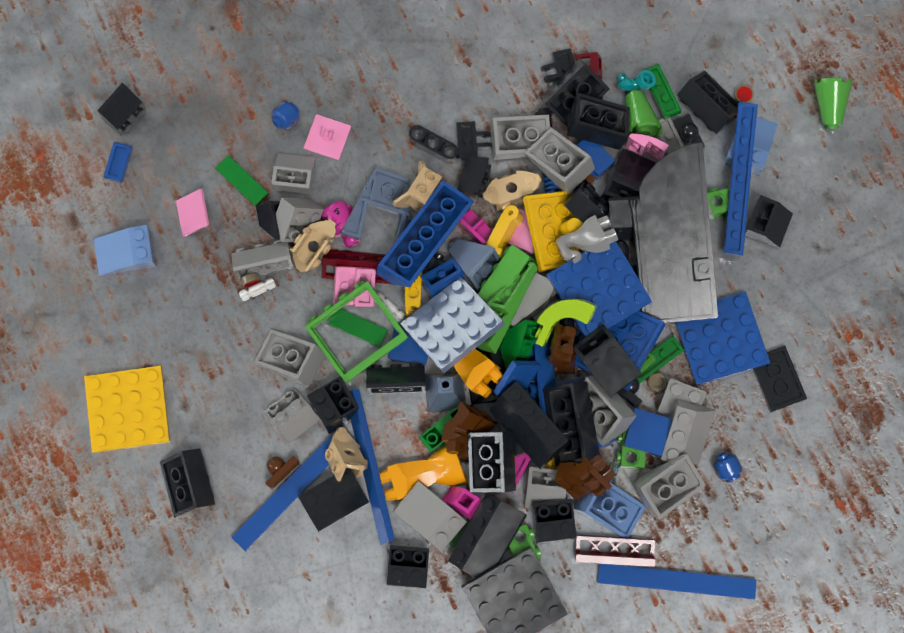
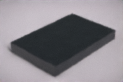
M786 346L767 352L770 364L755 368L753 371L770 413L806 400L807 396Z

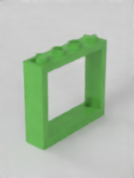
M361 281L359 284H356L353 292L350 294L346 292L338 298V303L334 306L332 303L323 309V314L319 317L314 315L307 321L308 325L305 326L345 383L351 381L410 338L369 281L365 283ZM368 290L399 335L347 372L316 330V327Z

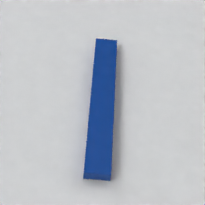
M738 103L723 254L743 256L758 104Z
M354 389L350 393L358 404L359 410L351 418L355 440L360 445L359 449L364 459L368 461V468L363 470L379 542L380 545L395 541L360 391L359 389Z
M336 430L231 537L245 552L329 466L328 461L325 459V452L329 448Z
M599 564L597 583L755 600L757 580Z

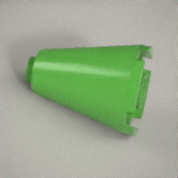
M822 78L821 82L815 79L814 86L822 123L824 126H827V129H838V126L843 124L852 87V79L848 78L847 82L843 81V78Z
M631 90L625 97V106L630 107L629 136L630 134H642L658 138L662 134L663 128L645 94L639 90Z

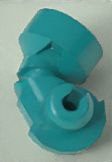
M650 70L641 71L636 79H629L623 73L617 77L619 84L616 86L624 91L640 88L649 90L655 85L656 77Z

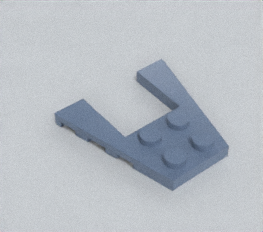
M374 168L340 234L356 240L360 239L367 205L400 216L395 243L410 224L412 215L410 213V206L407 208L394 207L393 201L409 190L410 179Z

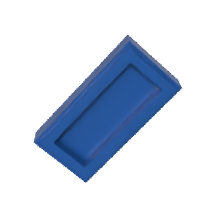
M117 142L113 143L103 176L104 179L123 183L133 150L132 146Z

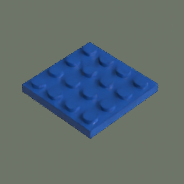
M616 241L609 244L610 249L601 253L586 251L582 253V259L576 264L570 260L546 275L561 300L576 298L598 305L589 324L572 318L584 338L602 324L608 329L653 302Z
M746 291L718 299V318L675 322L696 386L770 364Z
M637 311L608 328V330L640 371L663 331L665 323ZM578 328L576 331V336L579 338L580 342L584 339V337ZM575 355V366L591 373L580 357ZM633 381L623 389L628 391Z

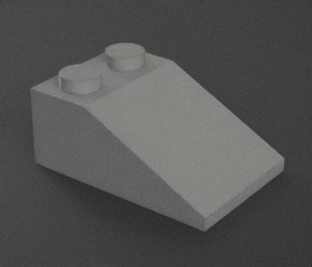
M549 115L492 118L490 129L493 160L527 157L525 152L550 129Z
M553 128L546 131L525 152V155L555 185L567 194H570L595 169L592 157Z
M535 273L510 324V328L524 320L532 319L544 310L548 303H553L557 292L548 278Z
M270 329L254 363L295 383L309 387L325 354L316 344Z
M670 378L656 414L672 419L678 399L702 406L707 392Z
M686 453L645 473L631 483L649 513L659 520L706 486Z
M419 481L393 510L395 514L440 552L445 549L467 522Z

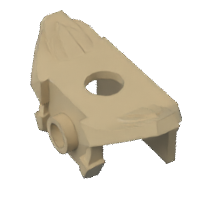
M419 161L418 176L409 190L393 201L394 207L407 208L411 206L416 212H419L433 194L442 176L426 168L424 161Z
M515 171L513 175H504L499 179L496 177L491 180L482 194L485 200L496 205V211H504L506 207L511 205H524L523 197L533 195L539 188L542 178L540 174L533 172ZM515 184L517 191L510 193L506 190V186Z
M331 219L310 224L303 229L304 233L299 234L295 239L294 243L296 245L291 247L289 251L293 254L296 268L299 271L308 272L312 269L315 270L322 262L320 259L323 254L326 255L332 248L331 243L335 239L336 223ZM311 241H316L319 245V249L316 252L309 249Z
M345 427L337 428L329 448L325 452V459L328 461L337 481H341L346 468H351L355 477L364 475L363 470L368 468V461L364 459L359 449L360 445L352 438Z

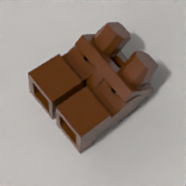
M557 324L552 332L554 337L551 339V355L549 356L548 363L554 365L553 371L555 373L574 374L575 355L577 353L573 347L579 342V338L576 336V329Z
M461 401L457 406L459 411L444 426L442 441L447 443V453L459 454L460 452L459 458L469 460L468 433L490 432L495 423L487 413Z
M596 455L591 461L585 457L581 460L582 463L578 465L574 462L559 463L555 481L566 489L575 500L582 499V495L586 494L601 496L606 489L609 490L613 487L609 481L617 475L599 455Z

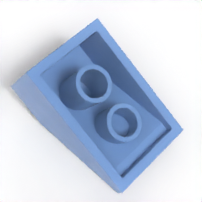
M760 117L756 118L751 173L758 176L765 166L778 125ZM735 133L724 161L725 164L731 166Z
M147 225L126 228L94 239L99 276L156 267L151 230Z
M612 483L610 484L613 487L609 490L606 489L601 496L586 494L582 495V499H578L573 509L618 536L625 538L630 537L646 508L645 505Z

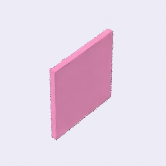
M316 114L304 149L339 161L352 126Z
M203 189L194 191L176 200L183 237L209 226Z

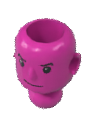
M340 200L327 206L322 212L321 219L322 221L331 219L336 223L334 237H343L344 245L351 248L361 241V237L356 240L340 234L353 209L351 205Z

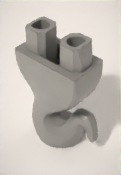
M594 215L587 219L576 232L559 237L556 240V244L562 258L567 261L572 260L574 264L582 259V254L579 251L571 250L569 247H576L592 253H601L609 250V244L617 241L618 237L614 228L604 232V230L612 227L607 215L599 219Z

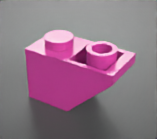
M451 486L442 498L443 502L469 521H471L481 503L479 497L465 488Z

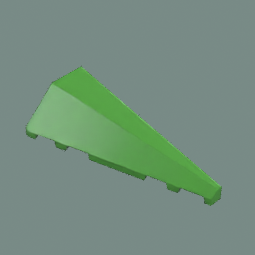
M529 262L528 268L521 275L517 274L514 277L515 281L508 288L505 286L487 303L503 320L505 325L478 346L479 349L496 354L538 269L535 263Z

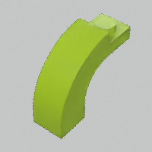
M576 298L562 300L551 305L537 320V323L543 325V328L539 327L535 338H537L535 344L542 347L545 346L555 324L562 318H574L589 324L598 305Z

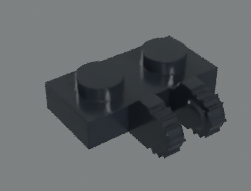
M571 48L553 52L554 63L541 67L542 72L554 69L557 71V74L548 75L543 78L545 83L557 81L575 64Z
M475 121L456 122L459 161L466 160L467 157H478L477 149L487 150L492 148L491 143H477L476 138L486 139L491 137V132H476Z

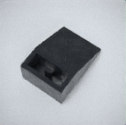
M623 148L602 195L608 201L609 198L639 197V186L643 178L657 162Z
M604 324L573 347L574 351L610 398L642 375Z

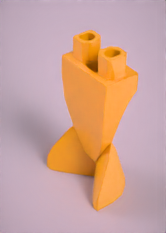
M476 349L454 365L465 385L474 393L480 394L485 398L492 392L487 384L491 380L498 384L503 376L500 371L501 368Z
M446 444L434 452L428 460L410 461L388 466L387 470L379 473L382 484L390 481L393 484L392 489L384 491L387 501H402L418 481L426 488L435 483L446 486L468 484L459 455L447 453Z

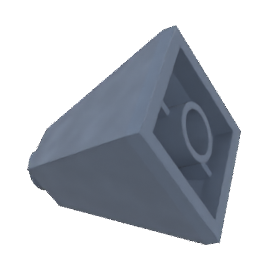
M461 239L451 242L448 247L451 256L479 293L482 289V283L491 276L495 264L501 261L496 250L491 246Z
M457 372L425 374L428 412L452 411L461 401H465L464 382Z

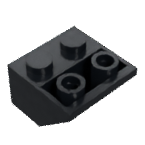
M466 158L457 190L475 203H478L479 198L483 199L482 193L486 186L484 181H488L490 177L491 165L489 164V158Z
M584 180L568 196L564 206L582 223L594 215L597 219L606 215L608 217L609 201L603 195L599 196L595 192V187L590 182L586 183Z
M760 195L750 217L745 235L780 248L793 213L778 201Z
M341 376L307 395L329 434L337 430V428L346 425L359 410L358 404Z
M572 499L533 503L537 544L577 539Z
M390 545L387 586L427 589L429 548Z

